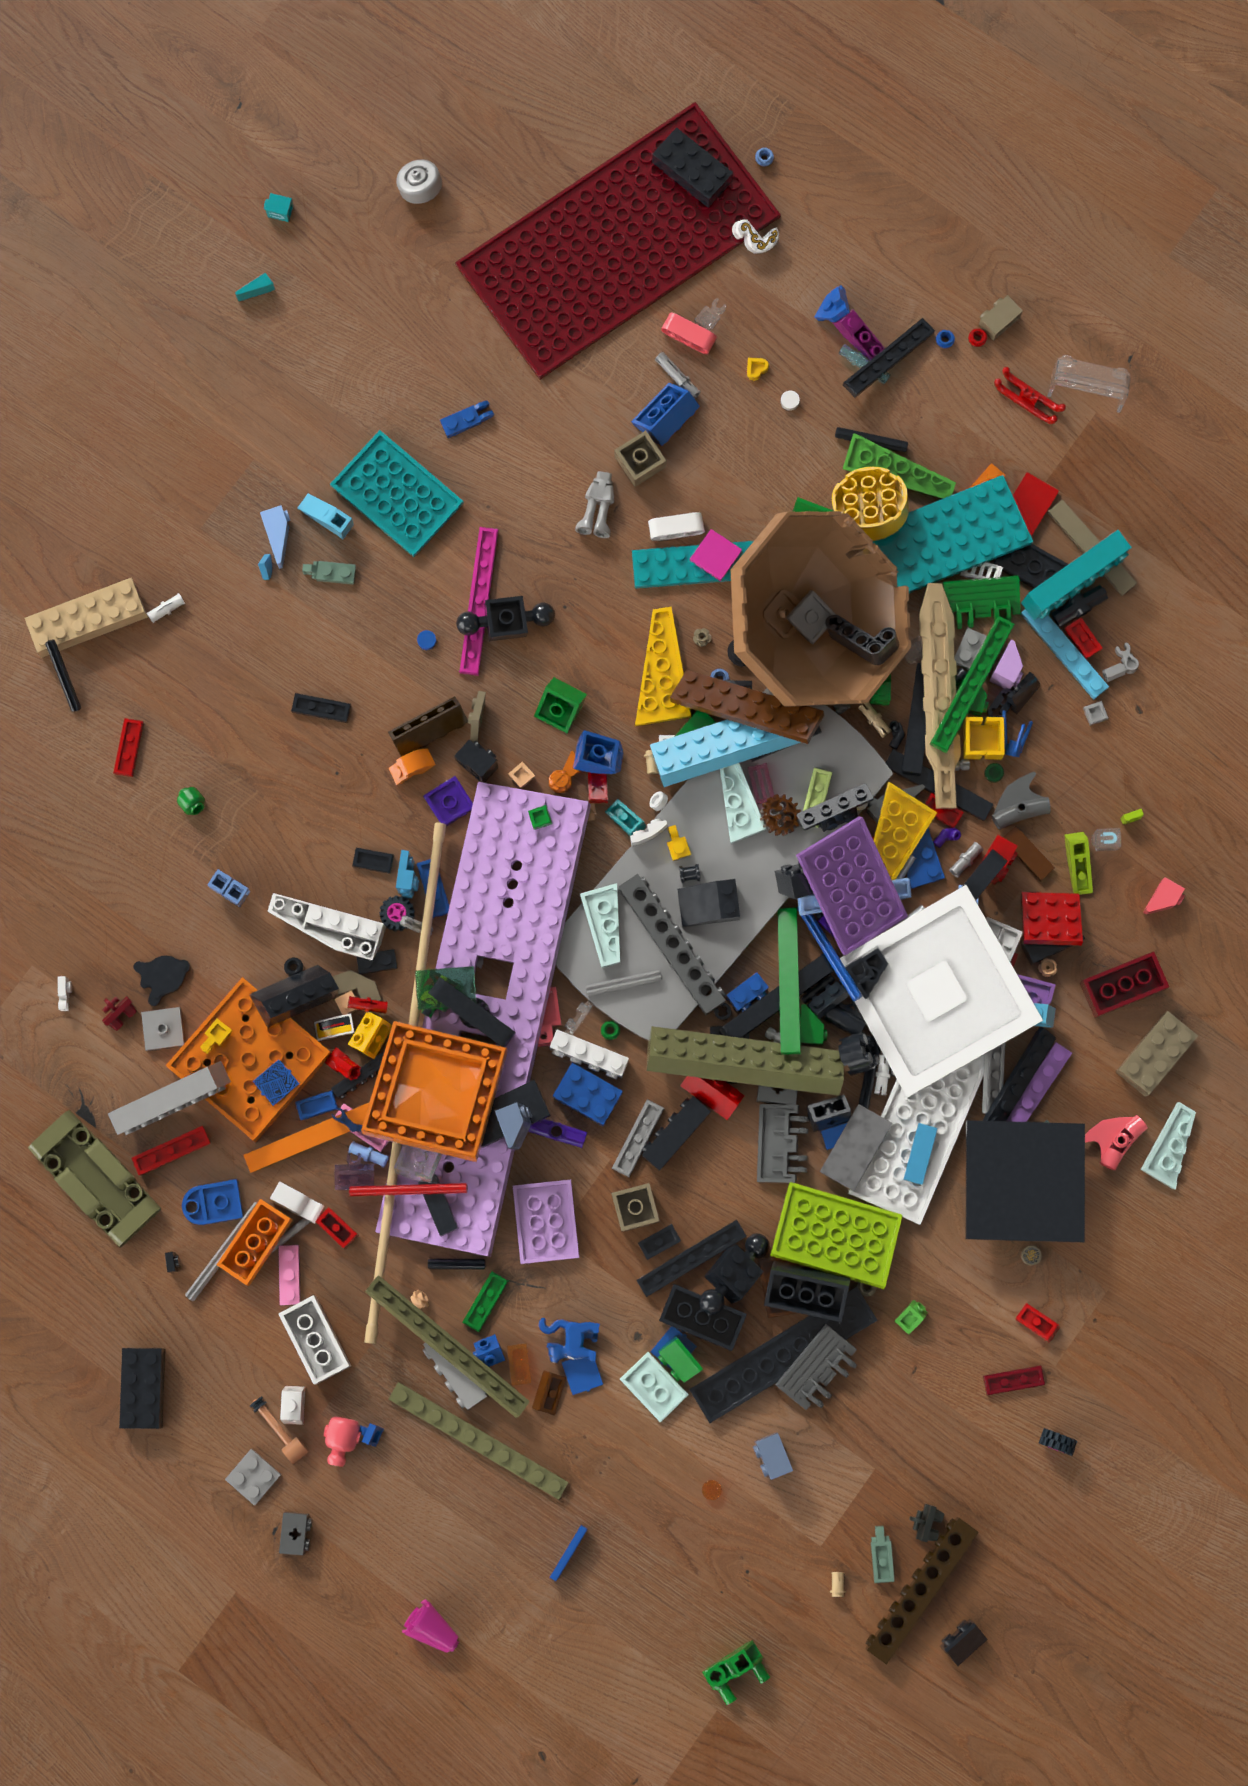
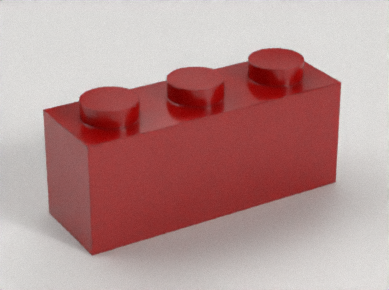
M686 1076L680 1085L726 1120L730 1118L745 1097L738 1089L721 1080Z

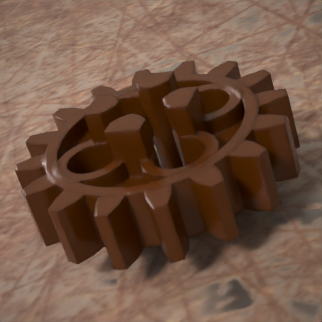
M776 794L773 798L769 797L766 799L767 802L762 804L765 809L759 812L764 814L760 821H765L763 827L768 826L769 833L775 831V836L780 834L785 836L788 833L794 832V828L799 826L796 821H799L797 814L801 810L796 809L798 803L793 804L792 797L786 799V794L780 797ZM770 810H771V813H772V814H776V813H778V812H780V813L777 814V815H775V816H772V815L770 814ZM787 814H789V815L791 816V820H790V817H789V816H785V817H783V818L781 819L782 816L787 815Z

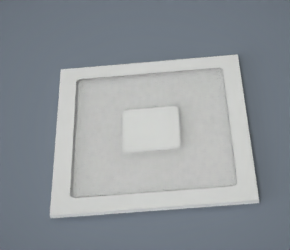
M967 885L840 958L843 965L846 966L878 945L888 962V966L881 974L870 996L865 999L862 995L859 1000L854 1002L907 1097L1043 1021Z

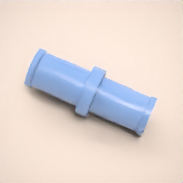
M355 1141L351 1143L348 1153L364 1158V1161H371L383 1168L386 1166L389 1158L387 1155L374 1151V1148L370 1146L367 1148Z

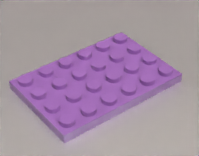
M857 817L796 855L843 955L849 954L908 917L863 817Z

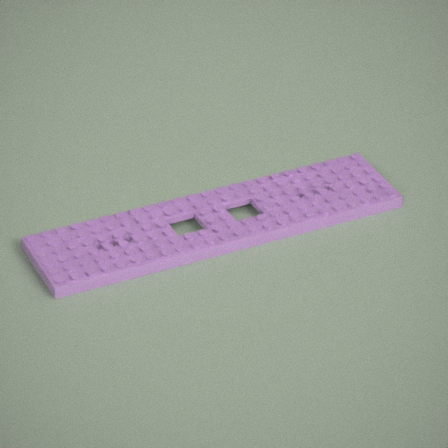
M478 782L435 972L463 986L464 988L461 993L468 998L477 997L484 1000L489 1006L490 1014L516 1032L505 1047L507 1048V1056L496 1091V1098L530 1082L591 804L583 800ZM547 805L552 825L534 830L528 811ZM520 861L522 868L514 871L512 869L513 864ZM517 880L518 886L513 890L509 889V882ZM509 898L513 899V906L511 908H505V900ZM478 957L514 963L506 1000L470 993ZM436 1008L432 1018L424 1017L422 1028L459 1037L462 1031L487 1036L477 1028L473 1029L465 1026L461 1022L459 1015L451 1009L443 1012ZM505 1138L481 1148L477 1162L402 1144L397 1185H419V1181L436 1174L440 1184L467 1183L468 1192L445 1194L459 1229L442 1237L438 1233L423 1194L395 1195L390 1236L491 1257L514 1149H509ZM448 1162L454 1164V1170L450 1173L445 1171V1165ZM385 1195L383 1196L380 1214L375 1231L379 1234L381 1230Z

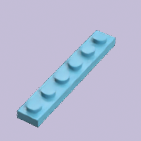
M1026 609L1021 612L1022 617L1093 700L1109 688L1107 683L1049 615L1042 620L1039 617L1034 621Z

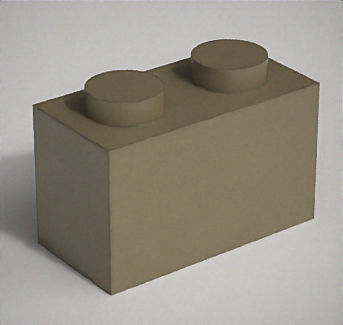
M1008 295L1004 299L999 298L990 311L987 309L980 316L979 327L993 341L1020 319L1023 312Z

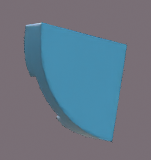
M264 554L258 566L263 580H270L272 575L271 554Z

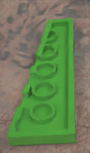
M853 433L843 470L852 472L864 467H881L890 470V473L895 476H899L904 481L907 489L941 499L953 494L956 482Z

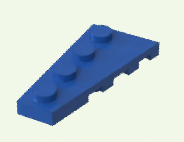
M927 828L911 854L916 858L907 872L911 889L945 878L929 829Z

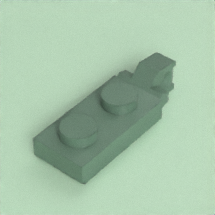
M314 561L313 565L303 564L302 572L306 575H312V579L317 581L353 585L356 565Z
M883 1525L875 1526L876 1537H871L870 1542L874 1583L894 1582L891 1541L889 1536H884Z

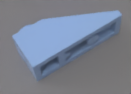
M280 505L260 512L279 569L283 568L289 532L287 522L291 521L288 511H283Z

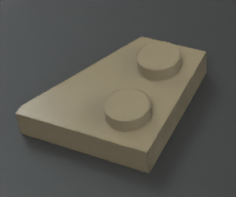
M478 691L477 698H473L471 709H474L473 713L470 712L468 717V724H471L470 740L473 743L479 740V727L482 724L486 692Z

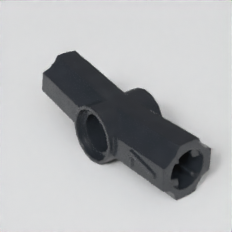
M1099 585L1084 594L1080 593L1074 596L1067 604L1052 612L1051 615L1056 624L1061 627L1076 617L1080 618L1086 615L1092 608L1105 602L1108 599L1107 592L1104 587Z

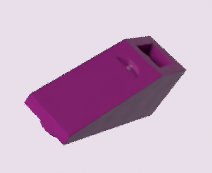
M854 309L850 310V313L837 322H832L843 337L867 359H873L885 349Z

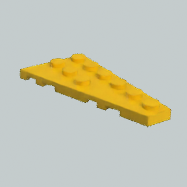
M672 607L653 609L635 727L691 717L690 708L671 703L670 696L684 675Z

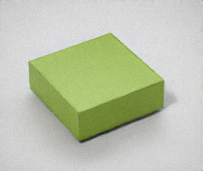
M1138 809L1124 814L1120 819L1122 824L1126 825L1140 820L1144 814L1142 809Z

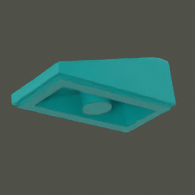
M264 273L237 290L235 295L238 301H242L274 291L275 287L268 275Z
M619 799L605 811L629 836L647 827L645 822Z

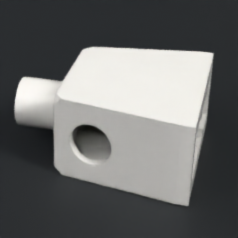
M285 1386L282 1390L280 1419L283 1424L304 1425L305 1387Z

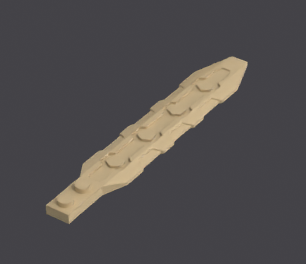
M928 583L919 614L923 655L921 667L922 674L924 675L925 696L923 698V708L926 716L925 748L926 756L934 770L936 809H955V768L961 756L960 736L958 733L956 734L947 753L930 745L935 732L956 695L955 675H957V667L954 659V616L943 585Z

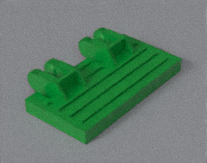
M1019 576L943 582V588L952 613L956 611L957 629H962L961 613L967 612L968 615L967 625L969 628L974 627L973 610L974 617L981 618L991 617V608H993L994 622L999 615V609H1005V619L1010 622L1011 613L1013 615L1021 614Z

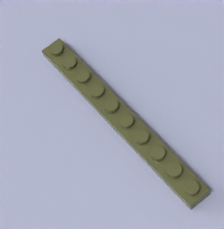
M379 1275L373 1280L365 1291L370 1297L515 1418L521 1415L530 1402Z
M400 1382L397 1383L388 1399L558 1500L569 1483Z

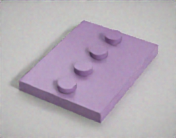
M571 1180L513 1186L520 1263L528 1264L579 1258Z

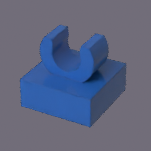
M371 1423L368 1428L360 1425L359 1432L364 1436L362 1442L376 1447L384 1428Z

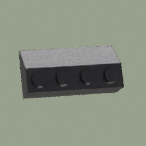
M316 965L255 991L249 996L268 1028L335 999L339 987L330 972Z

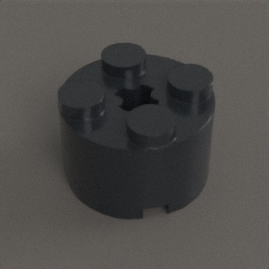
M860 1032L839 1039V1042H842L841 1045H838L840 1058L844 1066L848 1065L850 1070L847 1072L849 1075L854 1076L875 1069L879 1065V1058L872 1048L874 1040L871 1035L867 1036L864 1032Z

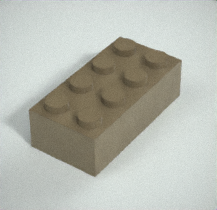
M1167 1011L1116 1070V1073L1146 1097L1150 1095L1198 1035Z

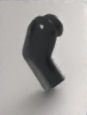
M893 720L889 724L893 735L889 746L897 750L905 737V732L901 723Z

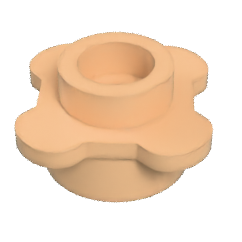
M417 1290L413 1292L411 1301L418 1309L429 1306L428 1297L423 1291Z

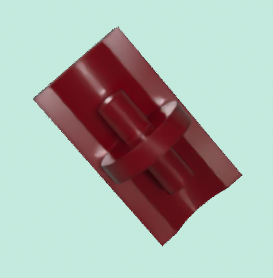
M116 996L111 1001L105 998L103 1001L107 1005L102 1011L105 1014L110 1009L112 1011L102 1021L106 1026L109 1025L118 1031L124 1024L118 1016L124 1012L131 1018L137 1010L128 996L116 1007L115 1005L120 1001Z

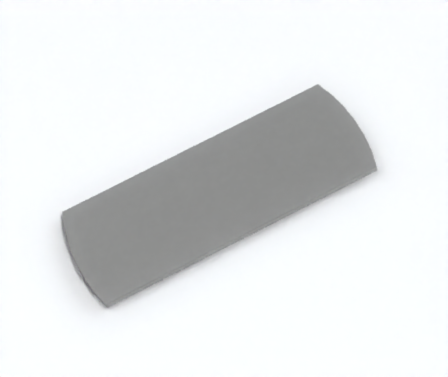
M766 688L763 692L766 694L773 695L768 688ZM826 705L810 706L823 710L825 716L819 724L822 733L812 737L809 744L801 742L755 762H751L749 759L739 763L759 812L765 809L762 804L767 802L766 799L769 797L773 798L776 794L779 797L786 794V799L792 797V803H798L796 809H800L802 812L814 768L832 772L825 801L862 784H867L874 798L893 773L867 740L846 720ZM720 769L688 779L655 817V819H662V821L666 820L667 828L658 836L636 846L631 845L594 888L595 890L617 883L620 963L601 968L582 903L565 922L556 966L572 985L595 1007L639 1037L649 1040L651 1026L678 1029L698 1004L619 891V886L636 874L640 878L645 877L650 885L647 888L651 893H656L660 899L658 904L662 909L666 908L670 913V921L673 925L677 924L682 931L681 937L684 941L687 939L693 947L692 953L694 956L698 955L704 963L703 969L705 972L709 971L715 979L713 982L715 985L789 898L778 892L775 871L780 870L781 866L790 864L793 866L798 864L796 857L798 853L846 825V822L838 825L834 830L823 832L820 824L818 828L813 827L805 831L800 822L796 821L799 826L794 828V832L788 833L785 836H782V834L775 836V831L769 833V827L767 826L765 831L730 844ZM770 810V814H771L772 816H775V815H777V814L780 813V812H778V813H776V814H772V813H771V810ZM857 810L858 815H859L863 810ZM789 814L784 815V816L781 817V819H782V818L785 817V816H789V817H790V820H791V816H790ZM676 825L679 838L685 836L691 853L690 856L672 861L667 842L672 841L668 827ZM695 864H699L700 881L688 880L681 883L679 866L692 867ZM736 880L740 920L682 927L677 889L713 881ZM638 892L635 898L642 901L646 898V895L643 892ZM648 908L646 914L651 917L655 916L657 910L655 908ZM661 923L657 926V930L659 932H666L668 926ZM675 939L668 941V946L671 948H676L679 945V942ZM681 955L679 961L682 964H687L690 958L687 955ZM657 970L660 971L662 977L661 981L592 996H588L586 993V986ZM692 971L690 977L693 980H698L701 974L698 971ZM703 987L701 993L706 996L711 989Z

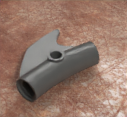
M1035 772L1020 777L1006 787L994 814L991 815L994 824L999 830L1027 818L1050 814L1049 798L1037 795L1029 788L1032 779L1036 775Z

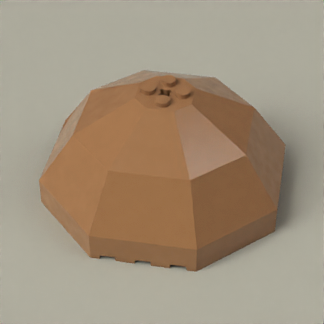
M788 511L776 514L731 568L734 653L784 706L868 703L911 648V640H909L908 635L910 613L907 611L909 587H897V567L875 543H872L873 540L869 538L849 514H842L840 511ZM864 549L851 558L846 556V553L849 551ZM812 590L836 615L841 616L873 637L886 627L893 628L896 631L900 645L883 664L873 665L833 640L829 636L827 629L814 644H810L786 617ZM785 610V614H784V615H785L786 617H785V618H781L780 612Z

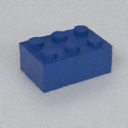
M571 1063L553 1094V1098L604 1127L623 1091L578 1065Z

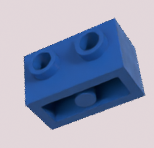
M757 972L728 993L726 999L737 1013L741 1010L743 1012L752 1006L751 1003L757 999L759 1001L767 995L766 991H768L769 987Z

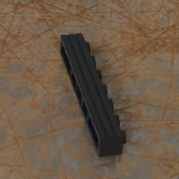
M384 1052L362 1066L360 1069L361 1074L357 1079L351 1081L345 1078L333 1086L331 1089L337 1098H345L348 1092L355 1091L357 1086L365 1084L368 1078H374L378 1075L377 1072H379Z

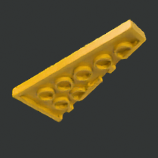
M888 782L873 841L891 880H895L937 812Z

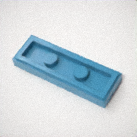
M918 1123L903 1180L923 1185L938 1128Z

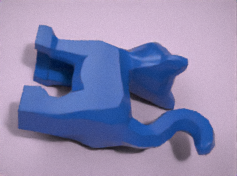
M541 1318L539 1320V1329L545 1334L555 1333L560 1327L565 1329L564 1346L558 1343H547L546 1347L548 1348L551 1362L558 1363L563 1358L573 1360L588 1358L590 1362H595L596 1352L584 1348L583 1343L586 1338L591 1339L592 1342H597L600 1324L569 1322L561 1319L556 1320L551 1326H547L545 1318Z

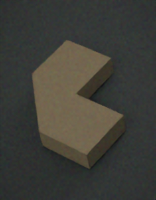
M352 970L333 976L339 987V995L357 989L360 998L366 999L370 997L371 1000L382 1001L376 982Z

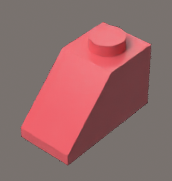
M1164 877L1143 913L1147 915L1173 908L1176 904L1180 905L1185 897L1182 894L1185 888Z

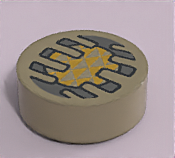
M1027 1246L1021 1253L1022 1261L1030 1266L1038 1264L1042 1257L1041 1251L1036 1246Z

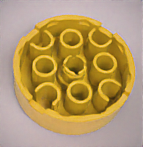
M881 467L856 469L845 475L846 478L836 484L832 493L833 511L849 514L873 541L891 536L905 523L909 514L907 488L904 481L899 476L890 473V470Z

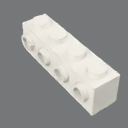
M556 1030L550 1045V1050L553 1051L552 1054L563 1058V1055L571 1058V1062L579 1065L581 1063L587 1064L589 1069L599 1072V1070L607 1072L606 1075L617 1079V1077L622 1078L629 1062L628 1057L560 1030Z

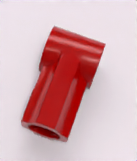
M335 1048L324 1062L334 1071L340 1072L351 1081L357 1079L361 1074V1067L338 1048Z

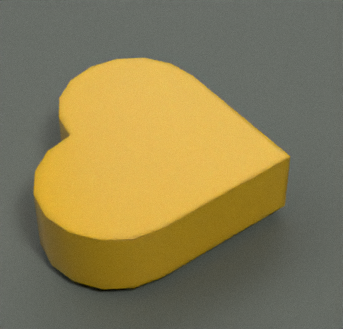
M748 358L747 376L750 380H758L761 374H765L768 371L769 363L762 358Z

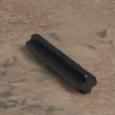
M428 1259V1269H485L486 1267L485 1259Z

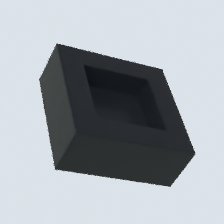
M166 1252L167 1272H178V1267H180L179 1255L176 1256V1252Z

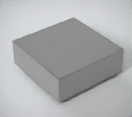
M1102 701L1083 708L1090 726L1108 720Z

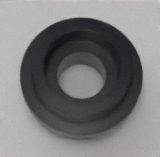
M289 958L284 964V970L287 975L293 976L303 971V963L298 958ZM292 964L297 965L295 971H292L290 968Z

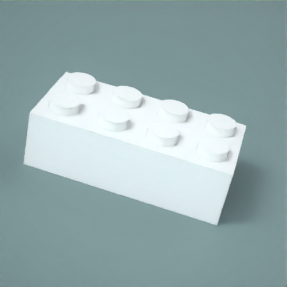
M315 1295L279 1313L314 1385L351 1367Z

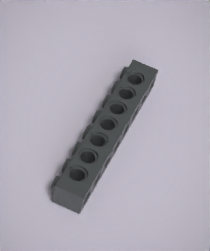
M636 874L620 885L619 891L705 1016L725 1003L724 998L726 995L721 987L717 988L714 985V977L709 971L705 972L702 967L704 965L703 961L698 955L694 956L691 951L693 947L687 939L683 940L680 935L682 931L679 926L672 924L669 919L671 918L670 913L666 908L662 909L658 904L660 899L656 893L649 891L647 887L650 885L645 877L640 878ZM638 892H643L646 898L639 901L635 898V895ZM648 908H655L657 914L652 917L648 916L646 910ZM664 923L668 926V930L666 932H659L657 926ZM675 939L679 942V945L676 948H671L668 946V941ZM687 955L690 961L687 964H682L679 961V957ZM698 971L701 977L698 980H693L690 977V973ZM709 987L712 993L709 996H704L701 993V989Z

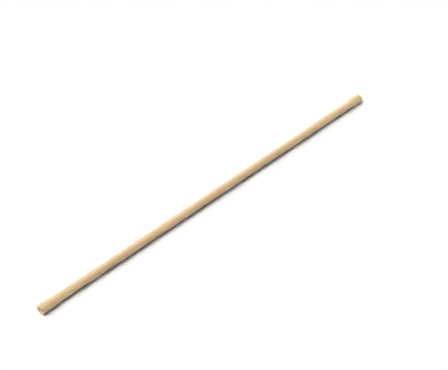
M435 823L433 833V848L409 1017V1025L417 1027L421 1008V1000L418 996L425 978L442 845L446 830V824ZM392 1142L387 1185H397L402 1148L400 1143ZM385 1195L374 1279L378 1275L384 1279L395 1195ZM372 1297L364 1343L376 1344L380 1304Z

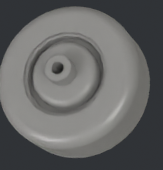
M423 159L414 160L402 167L397 175L396 184L401 196L406 201L421 204L432 200L440 192L442 177L437 166L431 161Z

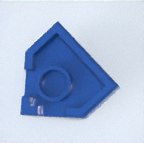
M842 285L826 295L814 316L818 321L829 320L830 322H837L850 313L846 291Z

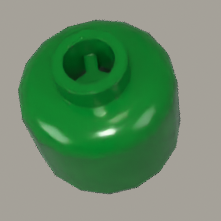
M186 787L180 790L177 804L187 815H197L205 807V798L197 788Z

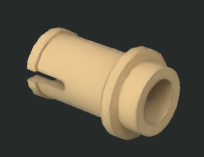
M645 751L644 757L646 758L647 774H658L652 751Z
M832 1572V1590H830L832 1597H844V1593H846L844 1591V1572Z

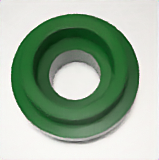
M607 1021L601 1027V1034L607 1040H614L620 1034V1027L614 1021ZM612 1027L614 1033L608 1034L607 1029Z

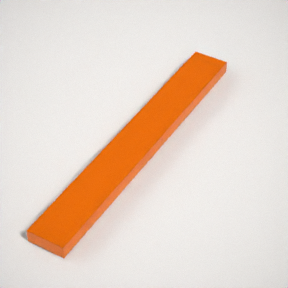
M369 1102L345 1112L347 1117L353 1123L363 1125ZM330 1118L243 1156L250 1173L350 1132L345 1124Z

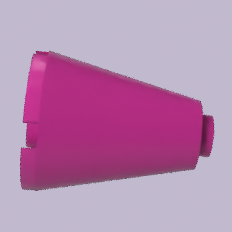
M426 1599L421 1602L423 1606L420 1609L416 1607L404 1624L407 1629L402 1630V1633L445 1653L454 1651L459 1643L457 1641L458 1635L433 1605Z

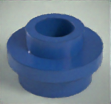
M942 330L937 334L936 343L939 347L946 349L954 344L955 337L951 331ZM942 338H947L948 342H943Z

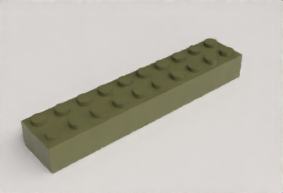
M651 1026L646 1071L840 1095L844 1081V1065L838 1050L801 1046V1054L781 1055V1043Z

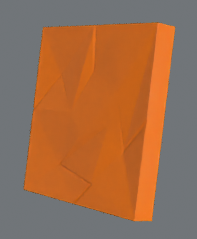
M394 1021L361 1129L362 1134L477 1162L506 1060L507 1048Z

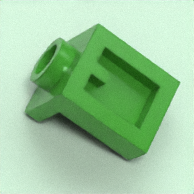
M912 1300L909 1306L895 1319V1322L910 1334L924 1320L928 1312L923 1304Z

